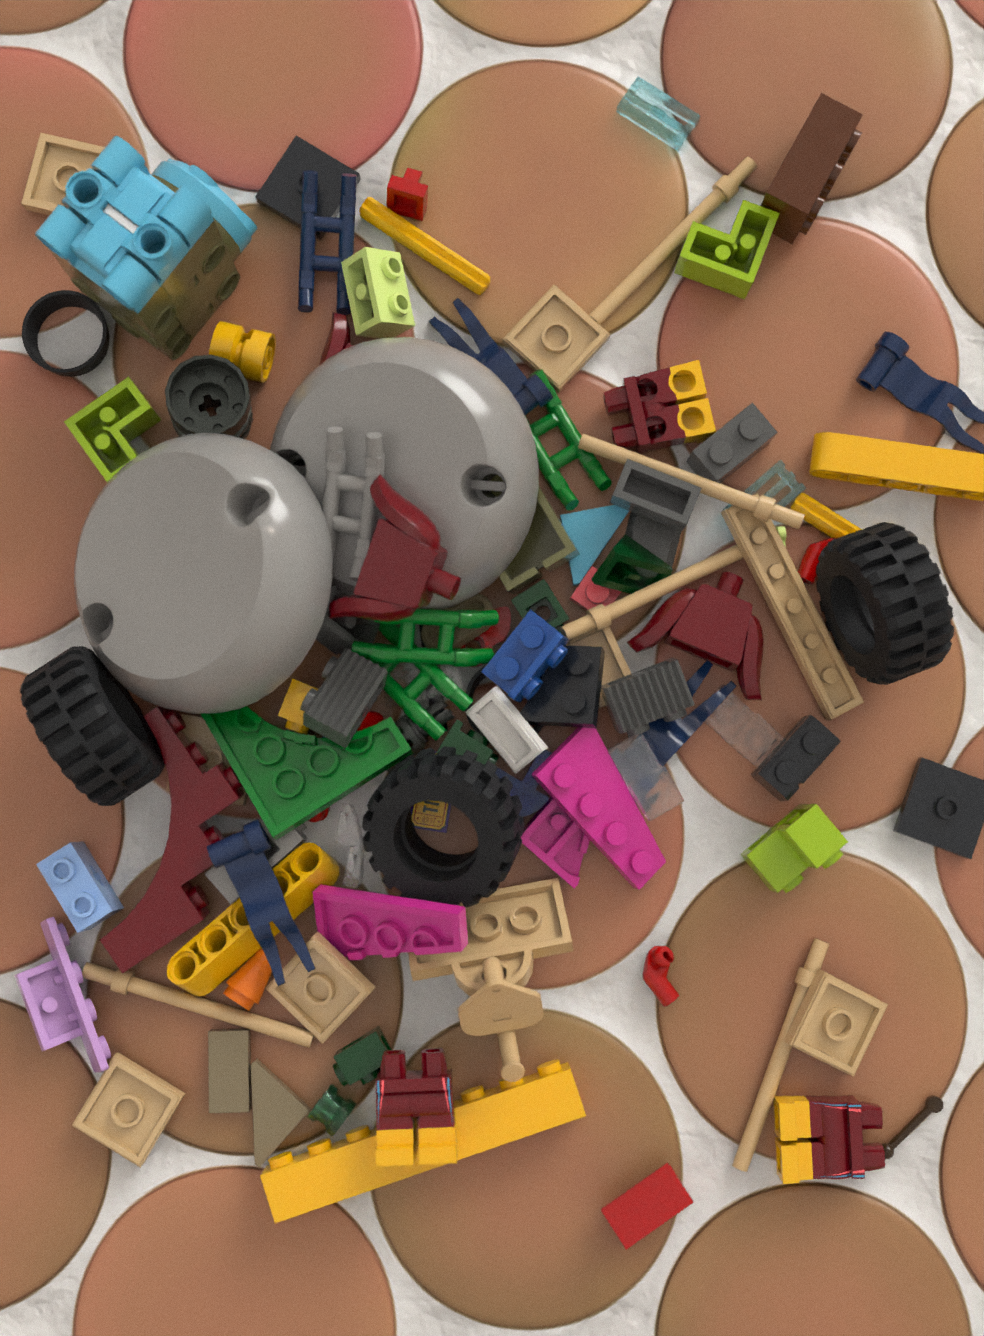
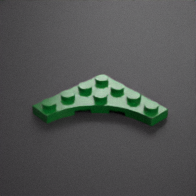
M248 706L223 713H200L267 829L276 840L414 753L391 716L376 725L357 731L349 742L348 747L344 748L328 738H317L314 735L300 734L289 730L285 731L275 727L258 716Z

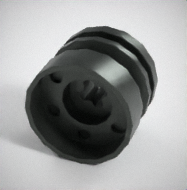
M200 355L180 363L170 374L165 389L166 405L178 436L196 433L225 434L242 439L248 436L253 421L247 380L237 366L222 357ZM214 407L217 415L209 417L206 409Z

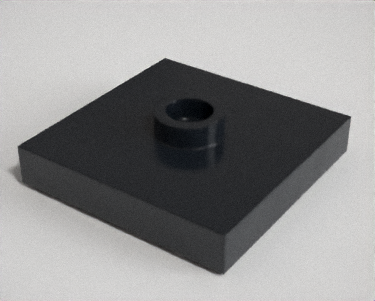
M296 135L255 198L259 204L301 229L303 171L318 172L317 216L337 217L340 212L341 174L357 175L356 186L360 182L361 177L355 170ZM316 232V238L321 241L326 232Z
M923 757L918 758L893 831L963 858L972 859L984 823V780Z

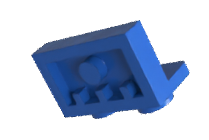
M530 609L481 672L508 693V696L514 701L521 703L524 697L530 700L542 686L543 681L540 677L549 666L555 668L564 659L568 652L565 646L570 640Z

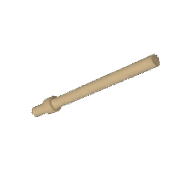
M746 157L728 176L723 175L712 186L713 191L589 316L601 325L686 240L693 221L702 224L723 202L728 203L739 192L738 186L757 168L755 161L750 157Z
M587 434L582 435L578 445L579 449L625 465L626 460L630 459L701 487V494L753 512V517L766 522L772 519L800 529L805 514L775 504L776 499L762 494L758 498Z
M736 544L609 605L599 604L587 610L585 616L560 627L561 633L571 640L590 630L598 632L610 626L612 620L741 560L743 556Z
M816 938L813 940L804 968L799 967L794 980V982L798 983L732 1164L733 1167L747 1172L792 1049V1046L783 1040L817 970L821 969L829 947V943Z
M86 962L82 970L83 978L110 986V991L123 995H127L128 992L308 1048H310L314 1035L309 1030L134 977L135 973L129 970L122 973L119 968L115 971Z

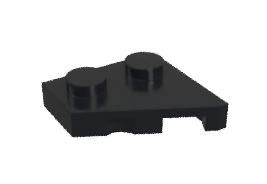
M565 646L568 652L564 659L555 668H548L541 679L543 681L542 686L527 701L520 713L530 725L597 728L605 651L602 647Z

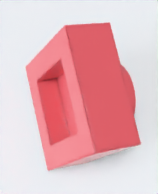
M593 566L570 597L572 602L586 611L599 604L606 606L615 602L621 591L594 584L591 579L598 569Z

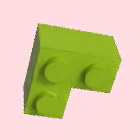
M743 200L730 234L693 221L674 273L745 300L754 282L780 213Z
M128 376L65 420L64 423L108 483L123 466L139 455L131 441L161 421V418Z
M799 804L740 855L770 891L778 893L783 890L787 893L804 879L801 873L808 867L819 868L822 866L826 869L839 860L843 855L840 849L848 841L817 804Z

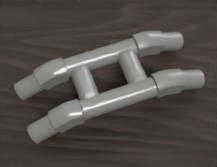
M333 426L326 430L325 470L327 471L322 510L330 533L333 557L338 536L336 532L359 535L356 540L353 556L354 562L350 574V579L357 582L377 525L378 508L371 496L370 486L380 474L384 477L385 453L383 452V435L379 432L366 434L365 477L345 475L343 472H345L346 448L344 447L343 428ZM341 491L363 494L361 519L338 515Z

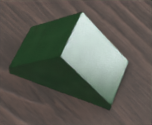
M625 534L612 548L591 580L596 585L632 594L670 576L673 569L669 564Z

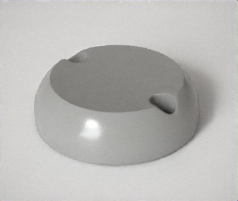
M414 337L381 338L346 348L325 360L303 380L283 409L275 428L270 450L291 463L305 478L315 493L321 508L323 507L327 471L325 470L327 428L333 426L343 428L344 447L346 448V464L343 474L365 477L366 434L379 432L383 435V452L385 453L384 479L394 490L418 507L435 524L441 536L440 546L448 551L442 570L461 578L460 587L452 601L433 593L429 605L420 607V609L444 610L456 606L476 596L492 584L507 569L519 552L533 520L539 490V465L534 438L519 403L508 387L489 368L472 356L449 345ZM495 475H499L504 482L488 480H491ZM341 491L338 515L361 519L363 494ZM491 491H502V493L496 497ZM379 509L377 523L379 518H385ZM336 532L338 536L333 557L332 585H336V588L341 589V592L346 593V596L354 595L353 592L357 582L350 579V574L354 562L353 556L356 540L359 535Z
M216 433L187 434L164 441L140 453L123 466L105 485L89 510L79 537L74 564V589L77 608L85 634L99 660L117 681L136 696L160 707L187 713H223L237 710L259 701L286 681L302 663L315 642L328 607L333 578V554L329 529L320 503L305 478L291 463L277 453L250 440Z

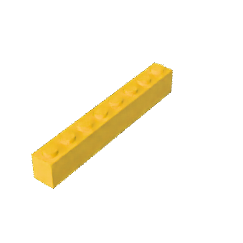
M558 1059L548 1061L536 1067L537 1073L525 1076L519 1081L508 1082L501 1078L498 1080L499 1086L484 1091L483 1086H476L461 1092V1099L454 1101L458 1149L457 1160L585 1117L586 1113L569 1062L560 1064ZM414 1118L416 1146L414 1165L376 1167L377 1128L370 1130L368 1125H363L346 1132L345 1139L331 1143L330 1138L321 1139L308 1145V1151L293 1156L292 1152L288 1151L268 1160L269 1165L264 1168L260 1177L274 1222L278 1223L446 1164L419 1165L418 1118Z

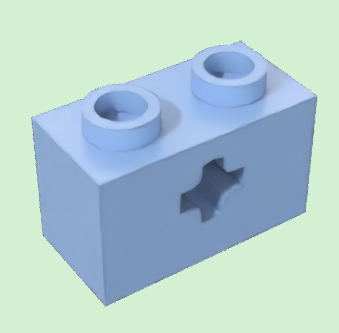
M84 841L70 842L36 864L77 933L94 928L124 908Z

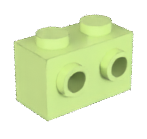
M364 247L341 262L356 336L380 339L394 338L415 326L400 252Z

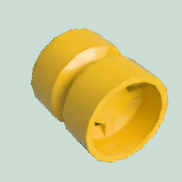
M219 321L213 332L209 355L228 359L241 370L245 379L265 383L273 365L276 337L273 333L257 329H251L248 333H245L243 326Z

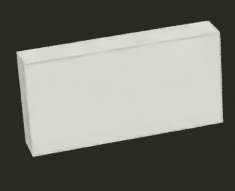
M498 685L465 712L515 774L548 748Z

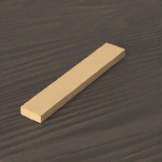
M758 493L755 494V495H753V496H756V497L760 498V496H759ZM734 505L723 510L721 514L826 721L832 720L864 703L772 520L769 519L768 522L753 517V512Z

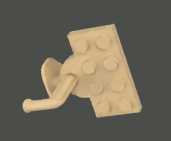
M558 878L500 888L489 897H481L478 904L465 907L468 945L462 952L415 955L414 952H408L410 973L413 981L450 974L454 975L458 987L470 996L458 1007V1016L463 1032L472 1036L497 1033L503 1066L501 1068V1076L508 1082L519 1081L525 1074V1069L520 1063L515 1030L535 1025L544 1015L540 993L524 987L533 973V959L573 951Z

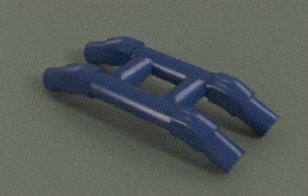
M303 171L298 310L300 312L309 313L313 311L315 271L338 272L336 312L343 315L351 314L341 262L354 254L357 175L341 174L340 218L317 216L318 172ZM316 232L339 233L338 257L315 255Z

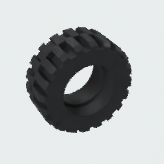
M887 522L878 523L830 541L820 553L819 563L816 566V574L818 576L816 587L821 599L819 604L821 611L825 614L826 626L835 639L834 643L837 649L842 651L844 660L848 665L855 668V673L862 678H866L869 682L880 685L891 684L939 665L952 646L950 640L954 636V626L951 625V619L954 617L953 610L947 599L949 593L946 584L943 585L939 576L941 572L937 564L933 563L929 557L930 552L925 545L917 542L918 537L911 531H906L903 526Z
M73 646L25 677L20 687V693L22 695V705L27 710L26 715L29 722L33 724L40 742H43L52 760L56 761L61 768V772L68 780L70 779L75 784V788L79 792L86 794L90 801L97 803L99 806L116 805L160 776L165 762L159 743L142 714V710L135 703L130 692L114 678L94 651L87 649L85 646Z
M442 747L438 754H435L433 748L420 750L416 757L409 755L400 761L372 794L367 804L368 811L364 814L362 828L364 831H367L362 838L364 850L372 852L373 855L369 859V863L374 872H382L384 877L381 881L389 889L394 886L402 892L399 897L458 906L462 902L464 907H470L478 904L481 897H489L497 890L500 882H504L522 843L521 836L524 831V818L518 816L522 809L519 796L510 795L513 784L507 776L500 779L495 774L498 767L488 760L484 765L476 760L478 754L468 750L465 751L463 756L457 755L455 747ZM423 801H441L458 808L472 822L478 837V847L471 852L458 855L442 853L431 848L419 837L413 826L411 807Z

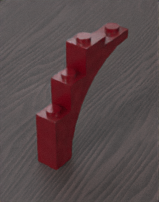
M160 706L145 714L144 717L159 743L168 772L171 797L169 836L160 867L144 897L121 923L100 939V942L122 973L204 920L210 913L206 907L209 905L207 896L198 885L192 886L189 881L213 865L207 851V846L224 839L220 830L214 825L210 827L206 820L245 795L241 789L243 786L232 767L229 766L227 768L224 762H221L209 770L205 764L209 759L203 748L196 741L191 743L184 733L183 729L186 728V724L181 715L175 710H169Z

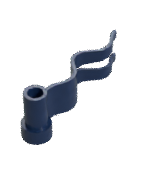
M459 298L452 303L480 350L479 354L474 352L447 324L441 322L435 316L429 320V323L439 332L449 346L472 356L489 368L508 387L525 416L537 406L542 408L553 399L549 389L536 374H533L528 379L508 353L493 341L477 317Z
M883 332L875 344L876 351L857 376L856 381L862 387L872 392H875L881 386L905 407L938 421L948 434L960 444L980 454H984V445L963 430L947 404L955 406L964 416L981 424H984V412L978 409L959 387L928 375L914 361L905 356L910 347L901 337L891 332Z
M709 660L687 681L692 697L713 666ZM730 681L683 719L679 718L674 721L665 722L664 718L649 722L650 729L638 734L623 752L615 748L610 753L633 800L638 805L659 783L654 777L658 771L736 688V684Z
M259 819L243 825L244 830L208 845L207 851L216 869L223 865L225 866L241 899L250 928L267 957L277 985L280 986L286 982L279 951L269 922L273 921L276 927L288 939L308 972L316 968L304 938L288 910L275 873L264 852L271 849V844Z

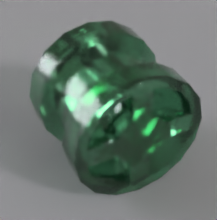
M331 1084L311 1109L307 1118L312 1122L319 1121L325 1126V1132L332 1137L348 1118L357 1103L351 1098L344 1099L339 1095L338 1088Z

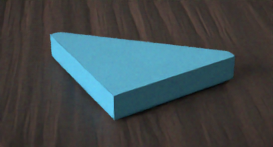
M616 505L560 515L562 525L580 553L568 561L573 586L580 584L629 510Z

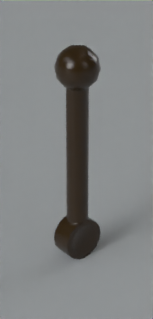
M934 1095L929 1096L925 1102L926 1107L889 1143L882 1144L886 1160L893 1157L894 1149L932 1112L939 1113L943 1109L942 1099Z

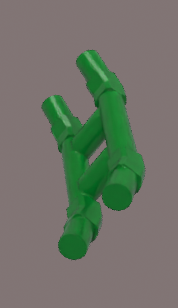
M540 369L529 377L536 374L549 389L553 399L544 406L549 414L529 424L536 445L539 470L556 498L560 500L566 510L570 511L578 506L579 500L571 491L558 469L578 459L587 476L592 479L600 491L607 490L612 485V481L593 453L578 448L582 436L564 409L561 400L553 386H551L543 369ZM558 426L569 446L549 457L538 437Z
M417 608L412 616L400 621L374 620V622L399 625L397 646L354 641L351 651L366 659L381 663L453 665L454 667H472L478 664H488L494 656L491 648H453L455 627L473 629L481 628L482 626H495L498 624L499 615L496 610L453 611ZM416 624L439 626L437 648L413 647Z
M380 623L378 630L392 644L397 646L399 626ZM371 661L373 664H378L387 670V680L383 690L416 725L422 728L435 741L440 738L446 729L416 701L423 691L432 683L462 712L474 701L436 664L412 663L420 672L403 688L390 675L400 662L381 663Z

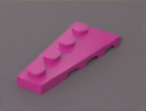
M578 727L531 775L630 885L640 890L665 864L666 860L597 729Z
M321 884L312 892L317 932L324 936L349 960H362L367 955L382 954L383 958L397 957L400 953L414 952L415 955L462 952L468 945L466 909L464 906Z

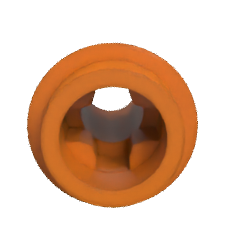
M258 950L225 982L228 986L223 994L248 1011H250L255 1003L259 1005L272 973L263 950Z

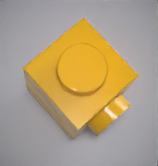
M292 679L277 715L287 720L285 728L300 734H308L310 728L303 725L304 711L300 708L307 693L312 688L318 691V688Z

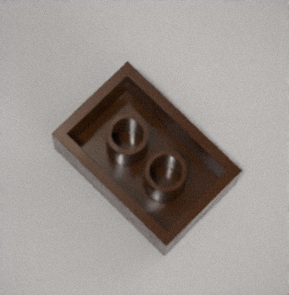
M823 93L820 94L760 205L780 213L772 234L793 244L799 232L807 234L862 134L856 127L863 114Z

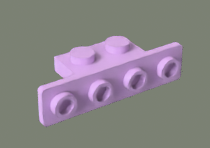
M53 916L40 923L53 960L14 976L41 1051L81 1036L93 1071L95 1073L103 1072L109 1069L107 1059L111 1058V1052L104 1036H97L93 1022L97 1020L96 1010L90 998L84 999L79 984L83 983L81 969L76 960L70 961L65 948L70 945L67 931L63 923H56Z

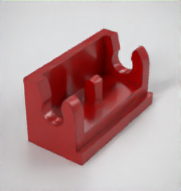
M667 1162L600 1210L627 1250L694 1203L671 1165Z

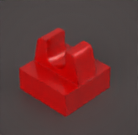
M407 168L403 178L391 175L387 185V208L396 214L423 221L427 211L428 185L420 183L422 171Z

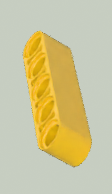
M832 432L814 434L809 469L811 476L984 501V454Z
M309 842L300 845L273 868L293 920L314 902L312 892L320 884L333 886L339 877L340 867L338 863L315 843ZM240 898L172 956L167 965V976L173 984L194 996H205L261 949L250 928ZM271 921L269 922L273 936H276L280 930Z

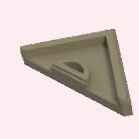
M256 1059L251 1064L254 1158L255 1165L260 1168L311 1108L260 1060Z

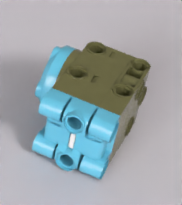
M114 136L91 164L92 169L88 168L86 171L77 172L69 178L66 183V196L61 201L64 206L58 204L34 234L50 250L61 267L69 275L72 283L82 293L109 312L111 317L138 339L142 337L174 361L185 353L194 337L222 302L236 289L240 280V274L234 262L251 242V236L257 230V226L219 188L217 183L199 167L168 159L167 161H162L150 174L145 166V160L139 152L121 137Z

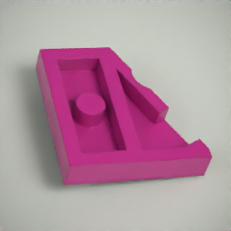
M550 797L524 827L521 836L522 844L575 889L579 883L580 877L578 874L583 855L587 853L590 839Z

